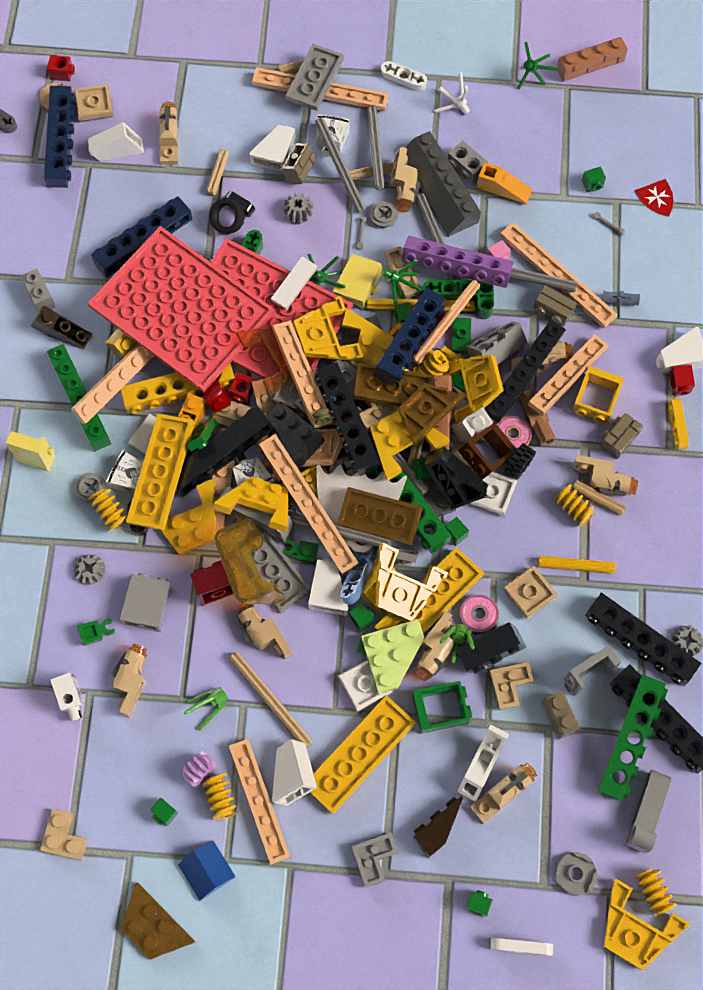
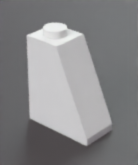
M124 122L88 139V151L91 156H94L99 161L144 153L142 138Z
M278 125L250 152V164L282 172L281 168L296 140L295 129L289 126Z
M699 327L693 328L660 351L656 358V366L660 369L662 375L669 374L673 366L692 365V370L703 368V339Z
M317 559L308 606L310 610L348 616V605L340 597L342 582L339 570L332 559Z
M294 739L284 742V745L277 748L272 801L275 804L288 806L317 788L306 745Z

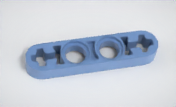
M373 546L365 553L357 552L355 558L359 564L349 570L340 590V597L345 604L349 605L358 601L376 560L378 550L376 546ZM360 577L359 580L352 582L355 578Z

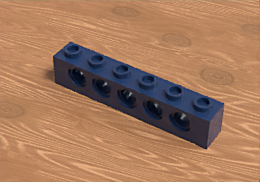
M50 86L44 180L47 187L68 188V181L72 179L69 165H72L70 150H73L71 134H74L72 119H75L73 104H76V94L72 92L71 86Z
M179 196L170 199L164 206L155 209L152 214L140 219L131 228L124 230L121 235L112 238L103 247L97 248L91 254L94 264L108 278L129 260L159 226L172 234L193 220L191 210Z
M427 287L425 288L376 366L373 374L374 377L392 387L396 380L401 381L405 373L403 371L404 367L408 368L413 360L412 354L416 355L421 347L420 341L424 342L429 334L428 328L432 329L437 321L436 315L440 316L445 308L443 305L445 297Z

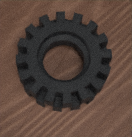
M522 443L508 461L504 472L516 480L519 479L530 465L536 451Z

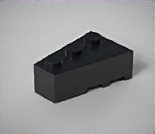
M280 401L267 415L291 459L299 468L307 462L325 441L318 430Z
M443 446L427 453L424 466L451 510L486 497L488 484Z
M508 622L474 640V650L470 648L468 643L456 651L466 671L477 674L483 671L485 666L494 665L502 661L503 658L527 647L517 627Z

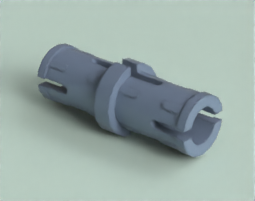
M603 291L602 301L618 303V305H639L640 294L624 293V291Z

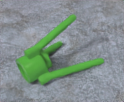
M464 624L451 625L449 631L439 641L442 644L452 634L451 637L455 642L451 663H455L457 657L456 650L459 649V645L464 643L467 638L470 648L472 650L475 648L471 636L472 630H468Z
M221 686L187 700V704L206 698L185 710L184 714H188L209 702L213 707L218 706L198 727L199 731L221 709L226 707L225 702L229 699Z

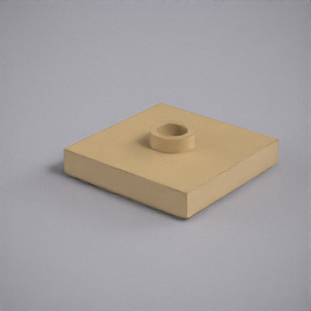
M108 84L74 89L79 121L113 116Z
M534 565L502 588L526 620L558 597L557 593Z

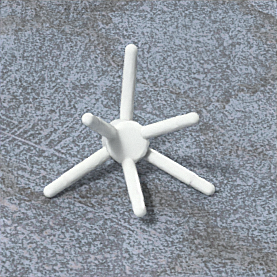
M459 72L460 96L456 98L443 86H440L439 90L450 98L454 104L435 109L434 113L454 107L460 108L464 115L470 112L465 99L468 86L463 87L462 72Z

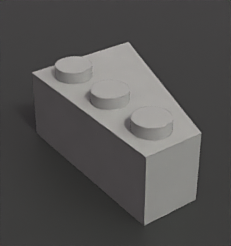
M511 321L472 342L466 348L470 358L493 355L498 365L513 353L522 349L528 342L521 324Z

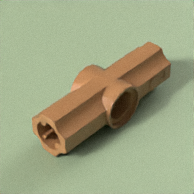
M533 390L524 391L519 395L518 400L525 413V421L533 429L540 446H547L556 440L548 423V414L546 412L541 416L529 407L528 403L535 396Z

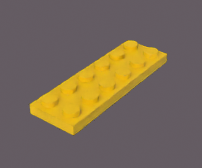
M157 413L126 523L164 531L187 452V444L190 441L195 424L194 420Z
M457 547L436 566L448 572L445 579L441 580L436 591L431 593L426 600V604L413 619V621L419 619L423 635L442 617L445 611L448 612L485 574ZM389 612L374 626V629L379 631L410 621Z
M386 695L316 770L313 775L317 788L309 793L334 815L416 725V722Z

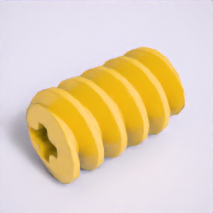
M435 350L433 354H430L428 358H425L423 362L415 366L410 372L433 376L443 375L449 369V362L441 351Z
M570 484L564 487L553 500L558 499L556 504H563L562 509L564 511L569 509L568 515H574V521L580 520L579 526L581 527L595 514L592 512L595 506L587 507L588 500L581 502L583 495L576 497L578 490L576 489L571 492L572 485Z
M103 489L89 497L88 500H94L91 505L93 507L98 506L96 512L102 513L100 516L101 520L107 519L104 525H111L108 529L111 532L124 524L128 515L121 516L124 509H117L116 507L120 503L112 502L116 497L115 495L108 496L111 489Z
M227 773L209 777L203 783L204 788H209L205 795L212 796L207 800L208 804H214L210 807V812H217L212 816L213 820H224L238 814L232 813L236 805L229 804L234 800V797H227V794L232 791L231 789H225L229 781L222 780L227 776Z
M652 868L635 875L634 878L642 879L638 886L646 887L641 893L642 895L649 894L645 902L653 903L649 911H657L653 916L655 917L673 909L677 904L676 902H669L673 897L672 894H665L669 887L661 886L665 879L657 878L661 870H654Z

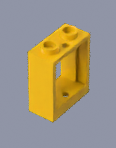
M588 366L572 411L579 416H587L593 418L598 423L604 422L607 424L624 378ZM588 381L614 390L606 412L580 403Z

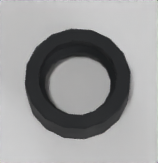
M220 199L213 203L210 208L209 221L218 232L232 234L241 229L244 224V210L234 200ZM224 206H231L235 211V220L229 227L222 226L218 218L219 212Z

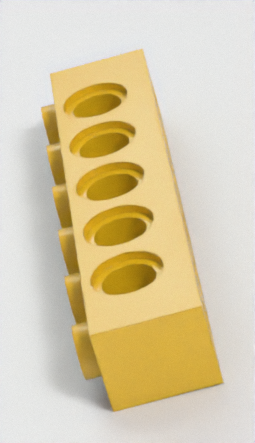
M231 364L218 376L219 381L226 390H229L234 380ZM177 372L125 385L121 388L124 405L128 414H138L142 410L149 408L156 409L161 405L175 404L180 400L186 399L188 393L195 396L204 394ZM177 386H182V387H183V388L180 389V390H176V389H175ZM159 391H165L161 395L157 394ZM140 396H146L145 399H139Z

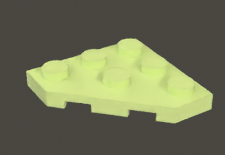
M419 619L361 636L378 694L399 688L424 640Z

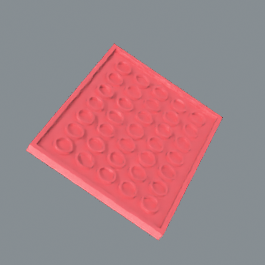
M161 226L88 302V306L203 393L275 313L274 308Z
M226 238L211 263L275 309V313L231 362L263 379L270 377L271 383L279 387L288 366L272 330L273 325L290 320L293 325L294 320L312 310L315 311L321 308L327 302L334 301L338 295L308 281L287 311L273 303L271 298L291 271ZM342 298L345 308L351 310L353 303ZM345 314L329 317L335 334H337L342 326ZM306 357L312 372L322 358Z

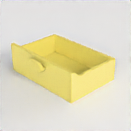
M352 254L337 282L346 287L335 286L333 293L364 310L367 300L370 299L372 294L375 295L379 286L377 283L382 275V264Z
M13 431L10 432L6 444L17 462L46 471L50 470L55 455L54 449L49 446L45 437L35 439Z

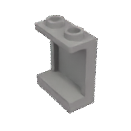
M138 573V575L132 574L120 621L123 625L161 632L163 626L161 621L172 585L166 578L157 577V579H153L142 573Z
M609 645L571 669L563 679L565 681L564 685L570 693L576 696L585 686L580 679L581 677L600 665L608 675L618 667L621 660Z

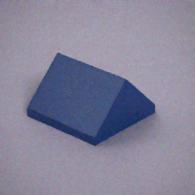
M214 841L192 851L178 864L199 901L236 877Z

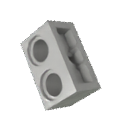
M463 140L448 152L447 159L452 167L460 173L464 180H468L471 184L478 179L484 162L488 163L486 159Z
M38 269L21 275L37 311L43 305L49 309L56 308Z

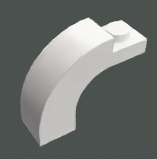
M490 725L461 782L458 793L476 802L509 736L508 733Z

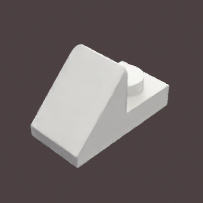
M482 407L453 424L451 428L459 440L463 442L472 439L477 433L492 425L493 422Z

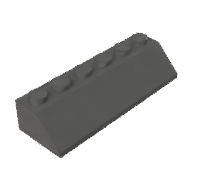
M428 131L415 137L405 147L407 148L406 156H408L406 165L417 169V180L421 184L419 191L425 195L430 209L446 235L449 237L478 224L481 214L480 209L432 133Z

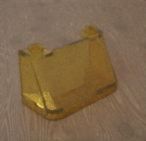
M245 518L218 530L214 541L236 600L243 604H276L286 600L282 589L278 585L274 584L273 581L266 582L260 577L252 552L260 549L263 544L259 528L249 518Z

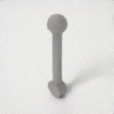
M599 212L594 213L593 218L595 220H601L608 226L618 231L619 235L625 234V230L623 228H618L614 224L610 223L609 221L601 217V214Z
M365 216L360 217L359 242L356 245L358 250L363 249L364 224L367 221Z

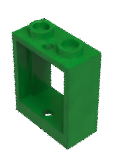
M460 681L418 689L412 692L421 734L466 725L472 717L470 705L466 706L465 702L467 691L465 686H461ZM455 691L461 718L429 725L423 698Z

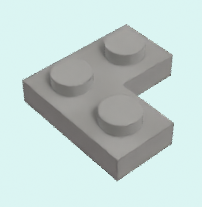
M391 546L399 550L396 559H400L401 563H416L417 551ZM379 548L377 550L376 558H379Z
M388 833L352 846L351 848L365 888L386 881L379 860L398 854L392 834Z

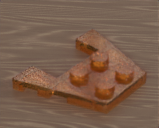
M272 328L267 330L237 331L236 336L243 348L262 342L278 373L265 378L263 383L270 396L274 395L292 376ZM306 357V359H307L308 362H309V361L311 360V358H312V357Z

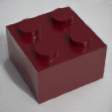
M228 560L216 561L212 566L197 568L193 571L194 573L190 574L201 606L239 593Z

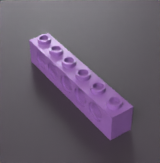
M408 236L403 247L401 262L406 264L417 259L418 262L414 264L415 266L507 288L514 261L413 236Z

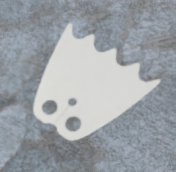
M317 465L318 501L331 521L337 524L348 487L399 500L407 476L402 477L396 483H392L386 480L384 471L378 477L369 479L366 474L360 476L358 472L353 476H347L341 465H338L331 474H326L321 466ZM343 539L347 546L351 547L355 552L365 553L373 547L369 544L360 546L354 540Z

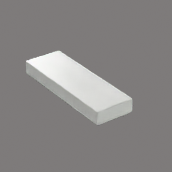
M302 256L272 296L271 301L287 311L317 270V265Z

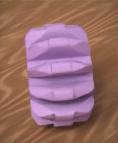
M203 751L187 762V765L183 767L181 775L187 783L193 787H198L204 781H207L206 779L215 771L217 763L209 754Z

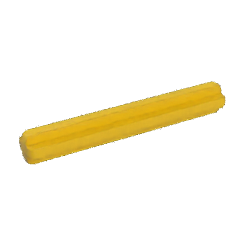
M539 556L538 566L546 568L614 573L616 570V563L608 561Z

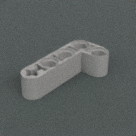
M225 487L219 498L233 490V488ZM238 503L231 512V514L240 518L243 516L244 518L242 519L267 530L273 539L282 543L285 542L294 527L289 515L287 531L283 532L269 527L273 514Z
M652 769L650 770L626 839V846L645 854L653 849L657 834L654 832L671 783V777Z

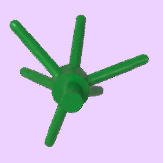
M525 42L528 60L524 62L523 68L526 72L517 89L521 88L529 72H533L538 80L545 85L546 82L536 70H559L557 67L538 65L539 62L550 57V54L548 53L537 60H532L528 42Z
M309 253V254H308L309 261H311L312 263H314L313 258H312L311 254ZM339 256L332 259L323 269L316 270L309 281L318 286L324 282L345 288L346 286L326 279V277L342 274L343 270L325 273L339 259Z
M417 259L398 271H390L386 268H383L381 274L387 277V281L392 283L395 305H397V294L400 299H404L397 285L399 282L418 291L422 290V288L401 278L402 276L418 275L417 272H404L418 262Z

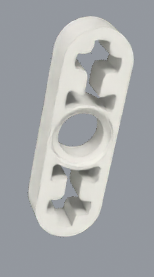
M386 61L381 65V76L387 80L416 91H423L427 87V77L422 73L391 61ZM407 74L409 77L402 79L400 75Z
M491 938V950L553 956V944Z

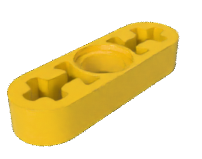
M680 398L669 399L668 407L676 450L687 449L688 435L682 401Z

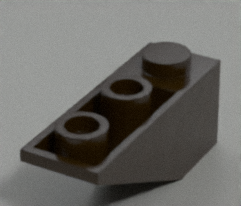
M44 305L38 311L31 324V327L43 334L81 349H85L92 336V333Z
M462 796L458 799L453 797L445 804L447 808L442 813L439 810L430 817L431 822L425 826L422 823L413 831L416 835L412 839L428 858L445 845L461 806Z

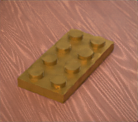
M358 362L353 399L400 407L424 383L432 385L433 375L403 370L405 373L401 381L396 380L392 387L373 376L376 365Z
M348 487L337 524L413 545L423 507Z

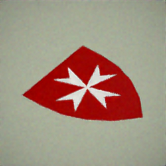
M666 179L635 190L639 199L650 210L669 217L673 209L674 199L673 192Z

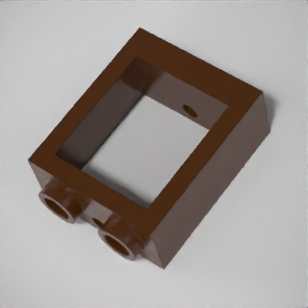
M493 422L492 425L485 428L463 445L458 452L483 480L510 459L517 449L497 424ZM482 437L500 457V460L492 466L474 445Z

